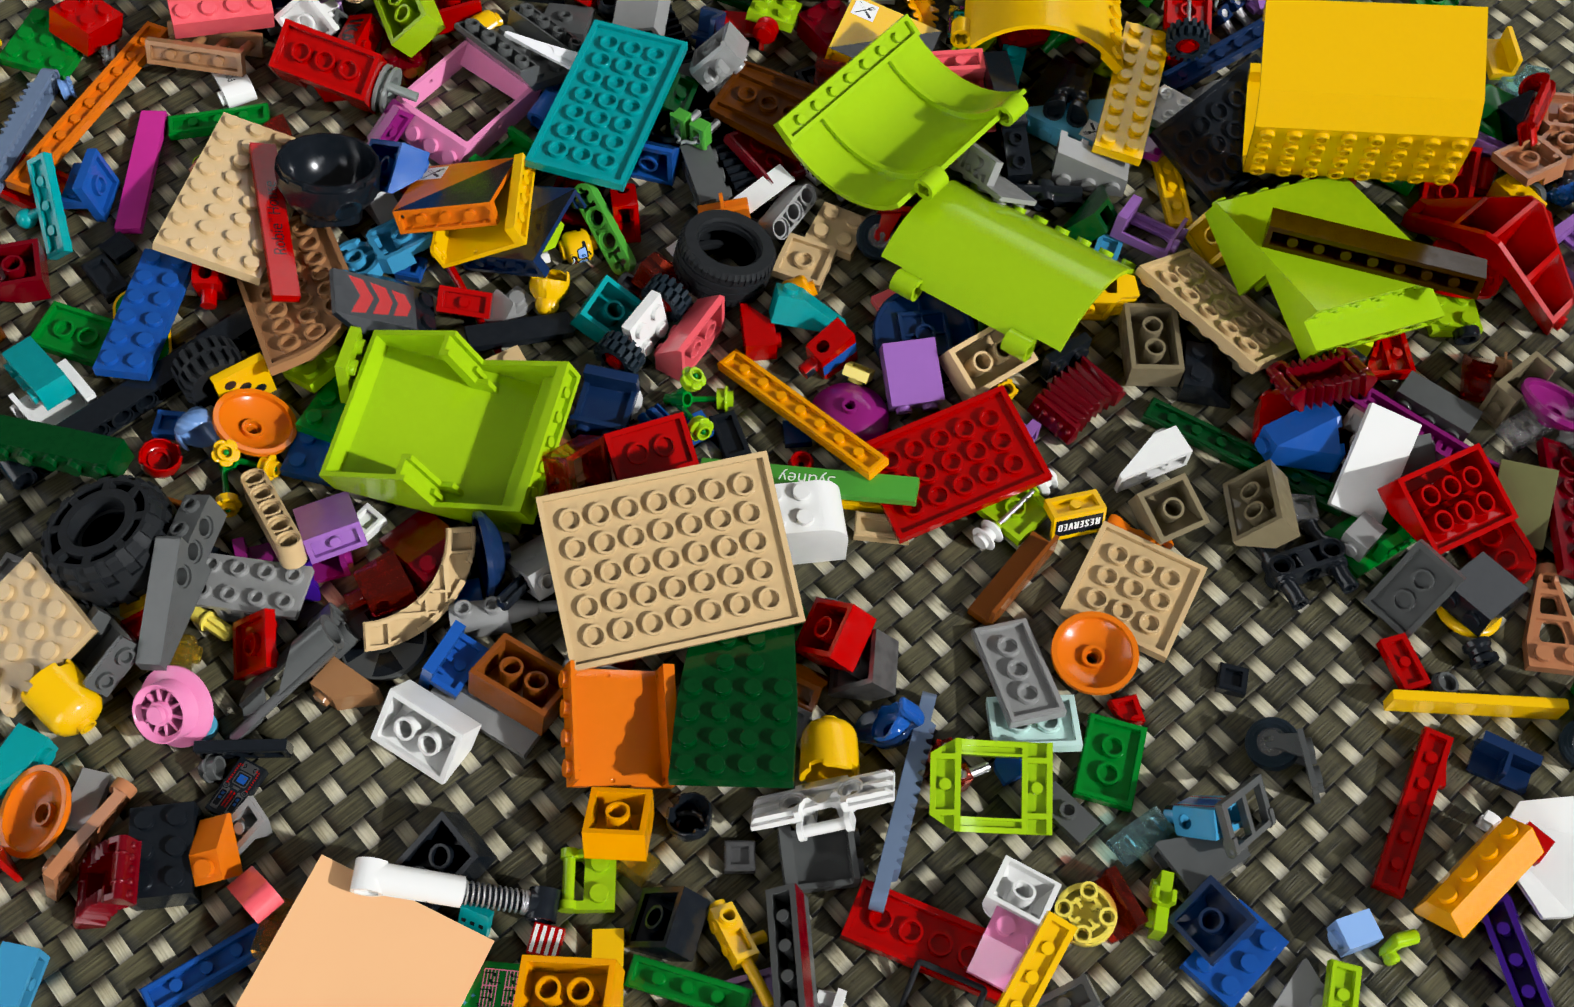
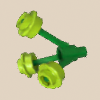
M687 366L682 370L680 377L682 387L671 394H665L663 400L665 404H671L681 412H684V415L689 420L688 429L692 440L703 441L710 437L714 428L713 422L701 415L694 417L687 407H690L692 402H716L717 410H725L727 412L728 407L734 406L733 391H728V386H725V388H717L716 396H692L690 392L700 390L702 386H705L706 377L701 369L695 366L692 368Z

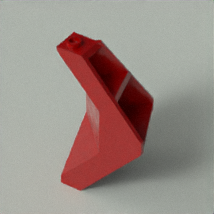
M1532 195L1455 198L1421 197L1404 214L1401 225L1408 231L1459 243L1477 257L1487 259V264L1508 280L1542 332L1546 335L1553 329L1559 331L1568 321L1566 316L1574 305V288L1556 239L1552 213Z

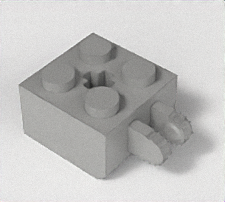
M729 21L694 51L689 67L691 75L707 92H710L714 87L720 88L727 81V77L730 74H737L745 66L744 61L748 55L749 41Z

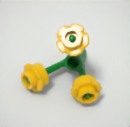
M221 439L214 443L211 457L219 465L223 493L216 496L215 501L224 510L227 517L235 516L240 511V508H242V502L239 500L238 495L229 492L228 472L234 470L237 465H246L263 469L270 481L280 475V468L282 466L276 455L261 457L256 462L240 458V450L237 449L238 445L233 440L228 439L224 441Z

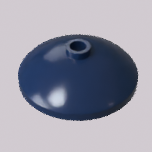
M474 511L472 514V526H476V563L484 594L486 597H490L497 593L505 577L506 559L511 558L510 545L508 541L503 542L497 526L486 514L481 511Z

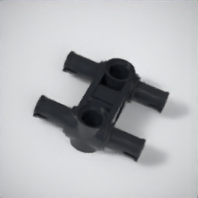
M1314 518L1306 520L1300 527L1310 543L1282 552H1277L1275 548L1253 547L1262 560L1261 568L1265 572L1264 581L1266 585L1274 590L1283 592L1293 610H1300L1308 605L1309 599L1299 587L1301 584L1329 575L1334 577L1344 594L1355 591L1359 587L1358 585H1360L1347 567L1348 560L1344 555V544L1336 538L1326 536Z

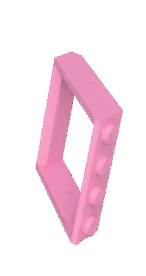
M464 40L407 88L419 93L417 102L400 96L395 98L415 115L400 138L411 146L429 152V158L440 165L469 162L470 157L475 153L481 156L508 132L507 128L509 126H515L524 118L537 101L541 90L533 91L472 46L467 40ZM462 67L515 100L469 141H465L415 108Z

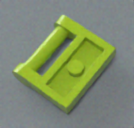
M575 847L562 848L560 859L563 861L562 900H559L558 912L566 914L615 913L617 860L584 858L583 849ZM576 862H585L583 901L574 900Z

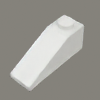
M1177 426L1168 429L1161 428L1152 434L1140 451L1120 473L1114 487L1116 493L1187 465L1193 450Z

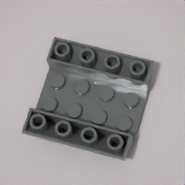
M521 3L520 5L510 7L507 25H501L499 28L489 30L474 18H468L454 24V28L472 46L535 92L563 83L569 69L509 40L504 36L505 31L579 52L583 44V40L572 35L566 28L558 25L549 16L544 15L530 3Z

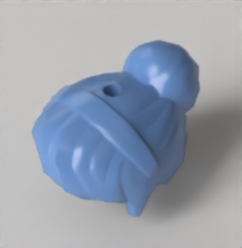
M203 406L190 408L182 414L174 427L176 441L187 451H190L188 446L197 448L210 447L220 440L212 424V413Z

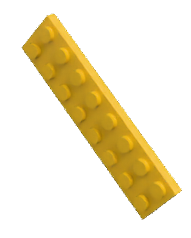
M1126 21L1122 33L1124 69L1117 74L1112 71L1091 152L1139 167L1166 61V33L1138 23Z

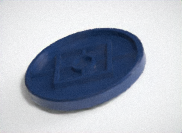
M924 291L914 302L895 293L881 305L876 314L872 327V342L880 360L879 349L883 343L935 337L938 357H940L951 348L976 335L977 332L971 316ZM940 365L942 383L949 381V378Z

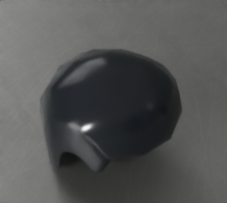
M697 792L680 794L677 802L667 809V830L673 837L685 842H692L704 837L712 826V806L706 796Z

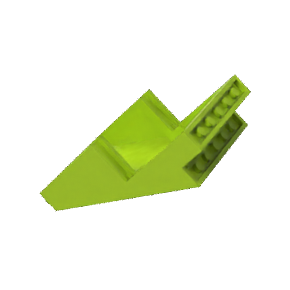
M1319 176L1313 180L1304 178L1296 184L1290 185L1287 182L1271 190L1265 187L1254 194L1248 195L1247 192H1244L1233 199L1227 200L1226 197L1214 201L1212 207L1205 213V217L1239 296L1246 294L1252 288H1255L1256 292H1258L1268 284L1270 285L1302 361H1305L1307 357L1313 359L1315 355L1320 357L1322 353L1327 355L1329 350L1334 353L1337 347L1352 348L1424 328L1445 316L1437 296L1431 288L1262 247L1265 229L1273 208L1410 240L1348 178L1330 179L1326 176Z
M374 330L319 476L337 490L471 524L473 512L481 511L491 519L499 531L519 535L522 524L534 525L538 513L535 497L543 496L581 375L569 361L484 360L456 330Z

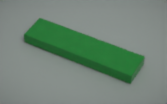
M268 103L167 116L168 134L171 141L210 136L223 112L264 127H271Z
M637 954L633 955L624 982L625 987L689 1007H751L755 994L753 989Z

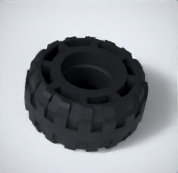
M119 475L117 478L107 476L98 479L97 482L92 484L87 483L78 488L79 491L66 497L60 503L58 510L52 513L46 523L48 527L43 531L40 542L43 546L41 554L44 568L51 574V578L79 603L95 605L97 607L103 606L104 608H116L122 603L128 605L140 600L139 597L147 593L156 536L167 535L178 510L157 485L150 481L146 482L141 478H135L132 475Z

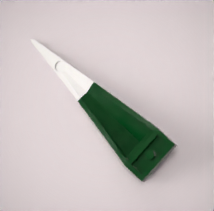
M505 31L504 36L509 40L569 70L578 54L576 51L550 45L513 32ZM677 72L660 112L670 116V112H675L679 107L688 111L699 82Z

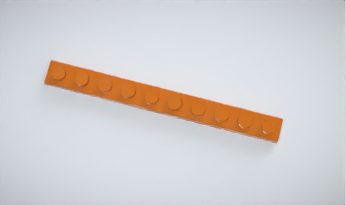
M147 21L4 180L7 188L30 196L33 190L26 161L42 152L52 153L54 166L56 167L147 63L145 39L147 37L167 39L169 38L168 28Z

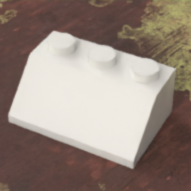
M409 679L390 688L370 739L443 785L471 751L482 724Z

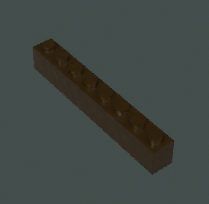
M1278 208L1272 209L1265 229L1262 247L1476 300L1487 279V259Z

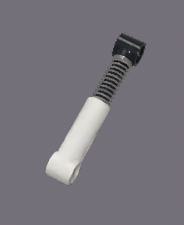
M363 856L356 858L350 892L362 896H388L460 908L462 903L464 906L469 903V906L475 904V907L480 905L481 908L485 905L486 909L491 906L492 910L497 907L498 911L502 908L503 912L508 909L509 913L513 910L514 914L517 912L520 915L523 914L528 922H539L547 925L556 924L561 893L559 889L547 886H531L529 890L521 889L519 891L518 888L513 890L512 887L509 889L507 886L502 888L501 885L497 887L495 884L491 887L490 883L485 885L484 882L480 885L478 881L476 883L470 881L469 883L466 880V876L390 864L388 861L380 858Z

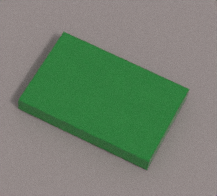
M53 301L30 336L47 353L93 367L113 319Z
M1090 712L1087 718L1083 748L1080 752L1071 796L1130 813L1133 807L1148 728Z

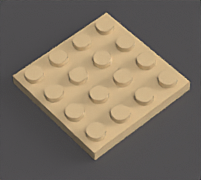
M1104 520L1060 608L1059 614L1067 618L1087 611H1097L1112 615L1131 630L1140 652L1165 663L1208 567Z
M31 551L0 582V709L5 716L14 718L26 706L21 700L20 694L22 691L28 692L33 686L29 682L32 677L52 663H56L58 666L64 665L65 660H71L99 632L71 595L51 578V574L45 570L40 556Z

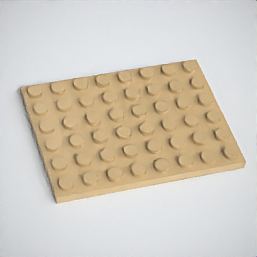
M767 450L535 497L569 661L575 660V670L577 671L786 627L806 621Z

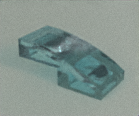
M1155 806L1115 834L1106 844L1126 868L1144 856L1155 843L1169 837L1175 831V828Z

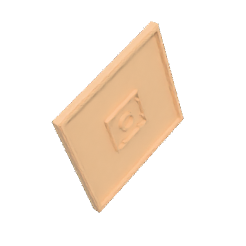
M321 854L235 1007H461L494 940L413 900L354 894L350 892L354 870Z

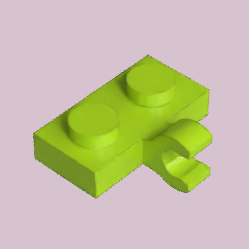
M1162 870L1156 879H1151L1148 897L1152 898L1151 909H1147L1144 919V927H1148V939L1160 941L1167 932L1170 907L1176 905L1178 893L1177 890H1172L1174 872Z

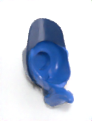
M901 697L899 702L883 705L880 709L862 714L858 718L854 729L858 742L873 744L885 750L893 749L906 743L910 739L913 729L924 723L925 717L919 706L905 697Z

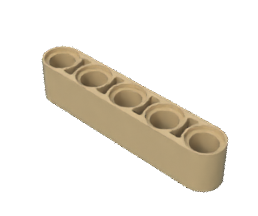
M260 468L245 471L241 474L240 481L247 503L281 566L292 570L302 567L307 562V555L301 534L266 472Z

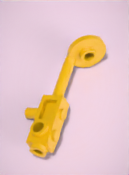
M724 899L714 901L709 905L707 921L711 932L715 934L721 946L723 955L727 957L733 971L739 968L744 969L763 1007H774L773 996L755 964L760 953L757 945L763 944L768 940L766 932L760 930L750 934L732 901L728 903Z

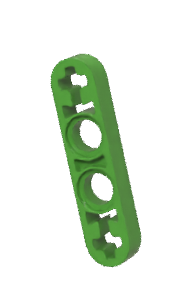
M587 182L578 184L575 189L580 193L581 198L587 205L586 209L579 210L611 270L617 275H622L624 271L631 273L636 267V259L596 185ZM585 190L589 192L587 199L583 196L586 193ZM596 210L602 213L603 221L601 224L596 223L594 219ZM608 233L612 234L615 238V245L613 247H610L606 242ZM620 249V252H617V254L614 255L613 251H617ZM622 259H625L626 261L624 267H621L620 265Z

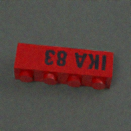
M372 13L351 15L348 17L337 38L375 51L385 31ZM314 87L324 102L347 101L341 96Z

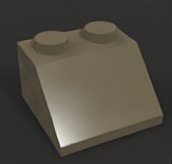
M1185 473L1139 492L1127 502L1139 526L1160 545L1210 523Z

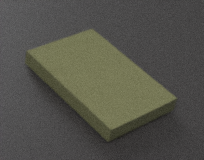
M1501 459L1497 477L1519 516L1515 521L1534 550L1541 552L1544 548L1559 470Z

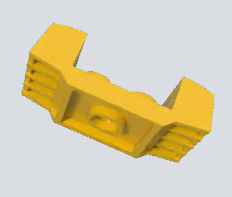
M1125 274L1112 282L1094 301L1081 320L1105 321L1109 316L1120 315L1124 303H1134L1140 296L1135 276Z

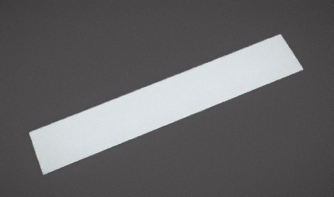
M781 164L767 173L773 183L761 177L733 199L747 197L751 214L795 181ZM678 240L665 248L672 256Z

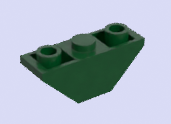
M1099 185L1062 227L1070 231L1069 237L1077 240L1078 236L1092 242L1106 234L1114 225L1118 213L1103 185Z

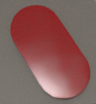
M1515 520L1461 545L1470 560H1473L1481 552H1485L1523 584L1535 572V550Z

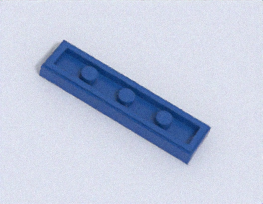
M254 922L140 988L139 991L147 1007H178L263 957L271 944V940L262 923L257 924V922Z

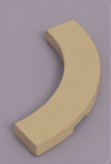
M476 526L446 528L445 549L439 569L427 589L413 603L386 618L362 622L364 652L381 650L403 643L424 632L448 610V606L454 603L464 587L470 572L475 553Z

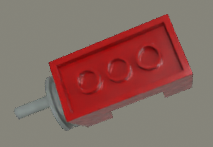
M285 19L268 64L284 81L303 88H307L309 84L341 96L352 106L372 114H376L379 111L382 114L391 100L397 96L417 102L418 92L400 86L402 81L401 68L388 64L381 54Z

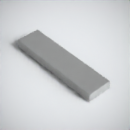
M467 685L464 686L455 700L435 687L430 691L482 724L480 732L523 759L528 756L542 737L470 694Z

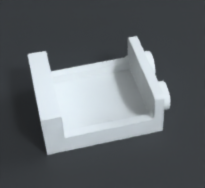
M66 358L56 365L65 373L77 392L70 398L47 411L41 403L35 405L28 394L21 399H18L13 392L8 395L13 403L9 408L16 418H24L51 425H57L98 399V397Z

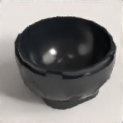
M335 133L303 135L282 145L275 159L276 186L291 208L299 212L302 223L310 227L322 228L358 224L363 219V210L374 201L380 189L381 162L371 146L355 137Z

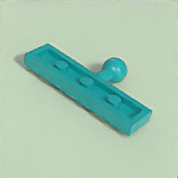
M42 152L26 161L36 208L32 210L28 208L19 210L15 219L21 228L31 229L37 224L39 218L47 259L58 260L73 252L72 242L52 153Z

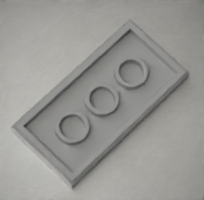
M1026 618L973 628L971 630L972 639L1009 729L1066 716V707Z

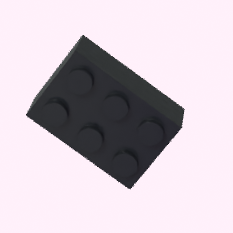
M195 801L130 808L129 836L142 841L137 904L132 906L136 911L200 904L202 902V885L195 887L189 860V852L199 821L204 819V813Z

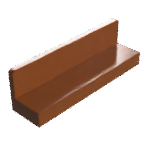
M1032 531L971 604L967 613L985 626L995 624L1052 555L1059 536L1055 534L1049 542Z

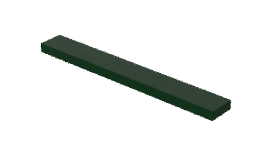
M1155 397L1152 398L1141 418V422L1156 429H1168L1177 426L1189 445L1245 472L1265 462L1253 444ZM1276 465L1288 477L1292 495L1338 517L1341 516L1343 511L1327 504L1335 486L1334 483L1305 469Z

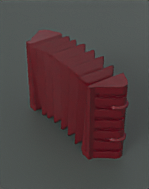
M1337 347L1335 355L1329 350L1328 357L1322 353L1321 359L1315 355L1314 361L1307 357L1304 363L1299 358L1298 364L1292 360L1291 365H1289L1285 361L1280 360L1266 369V373L1271 378L1270 383L1280 390V394L1284 395L1285 400H1289V404L1294 406L1298 412L1304 411L1305 404L1312 410L1313 403L1322 408L1324 401L1331 407L1333 400L1341 404L1342 398L1350 402V395L1358 399V393L1366 397L1378 380L1371 372V369L1359 359L1358 355L1344 347Z
M1083 356L1080 364L1075 361L1073 368L1067 365L1065 372L1061 370L1059 377L1054 376L1052 383L1048 382L1046 389L1043 388L1041 394L1036 395L1027 412L1037 422H1040L1051 431L1054 437H1058L1066 445H1069L1076 440L1078 432H1082L1092 416L1096 418L1097 413L1101 414L1103 408L1108 410L1109 405H1117L1125 396L1126 391L1100 370L1099 367Z
M129 835L113 836L97 844L96 848H92V851L87 853V857L83 858V862H79L78 869L80 873L79 880L77 881V902L74 909L75 917L73 918V927L75 929L104 928L107 925V921H110L111 916L118 913V910L137 904L142 841H138Z

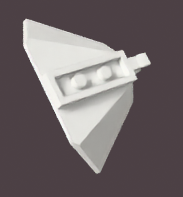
M1574 796L1519 801L1509 817L1524 824L1529 821L1553 839L1555 843L1541 862L1536 866L1532 865L1516 883L1541 920L1571 918L1574 916ZM1487 810L1484 815L1479 817L1475 826L1487 832L1501 818L1492 811Z

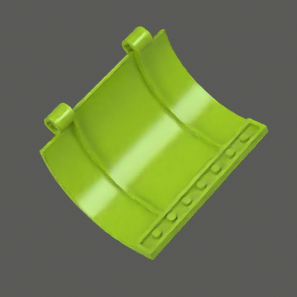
M905 14L773 126L805 168L833 192L865 208L882 211L900 208L915 193L925 200H931L949 183V177L945 172L949 165L994 124L999 122L1003 126L1010 127L1027 112L1028 103L1023 97L1027 92L1025 88L1009 92L994 91L979 87L961 78L945 66L929 50L919 37L921 33L909 15Z
M957 180L949 181L931 200L922 198L901 222L881 257L902 267V269L895 272L890 281L889 289L912 302L916 301L922 291L992 327L1005 334L1000 349L1023 362H1026L1033 354L1037 340L1061 352L1087 310L1112 282L1125 274L1134 275L1136 282L1139 279L1134 274L1137 266L1124 258L1119 262L1113 259L1114 254L1102 247L1097 251L1090 247L1092 244L1090 241L1080 236L1075 240L1068 236L1070 231L1058 225L1053 229L1047 226L1048 220L1036 214L1031 218L1025 215L1026 209L1014 204L1012 207L998 204L992 200V195L988 196L978 190L977 184L971 182L970 186Z

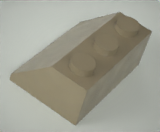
M1271 459L1222 484L1232 540L1236 546L1276 549L1300 537L1288 477Z

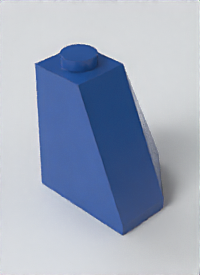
M1324 401L1322 408L1313 403L1311 410L1305 405L1302 412L1295 410L1264 425L1254 442V446L1265 461L1271 459L1275 465L1333 473L1337 470L1346 454L1345 444L1340 443L1338 428L1343 427L1342 416L1333 404L1330 407Z

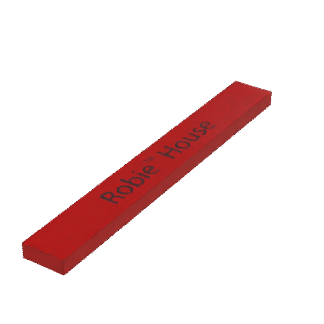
M250 142L249 155L271 300L275 302H300L301 294L286 202L276 186L274 165L278 155L276 144Z

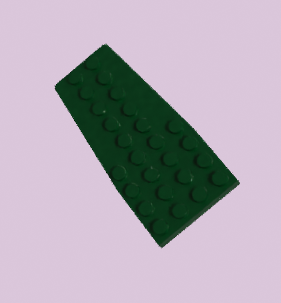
M794 625L693 646L687 649L676 701L668 774L669 785L794 788L798 720Z

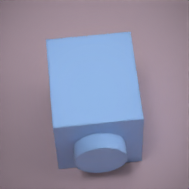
M1369 908L1336 919L1326 928L1328 931V941L1331 947L1337 950L1340 958L1373 947L1384 938Z

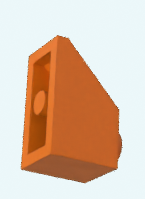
M231 813L199 821L189 852L195 887L236 877L243 873Z

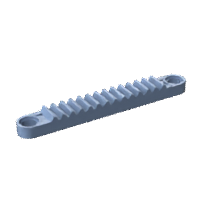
M42 68L34 82L27 83L28 89L23 90L24 95H20V101L15 103L17 108H12L13 114L8 115L9 121H5V127L0 129V194L6 185L4 180L15 169L59 91L56 79L60 78V73L57 69Z
M922 691L919 708L922 710L925 720L921 726L913 729L868 906V910L882 914L885 909L891 882L898 880L936 727L931 722L937 694Z

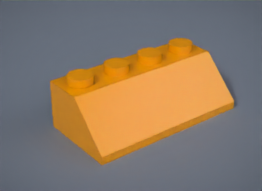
M1508 816L1492 825L1413 909L1415 914L1464 939L1544 853L1533 828Z

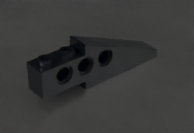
M1008 51L983 52L986 65L984 75L986 89L1004 92L1019 90ZM1026 113L1010 127L1003 126L997 122L996 132H993L994 146H997L999 160L1004 163L1001 168V175L1010 182L1018 184H1028L1033 175L1026 130L1028 125Z

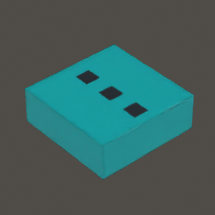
M469 903L465 906L462 904L458 923L488 937L494 911L486 909V907L481 908L480 905L475 907V904H472V906H469Z

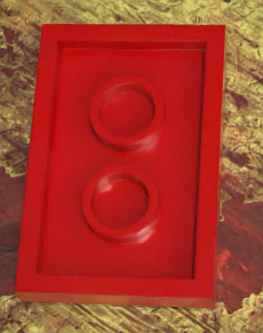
M684 412L602 435L616 481L699 464Z

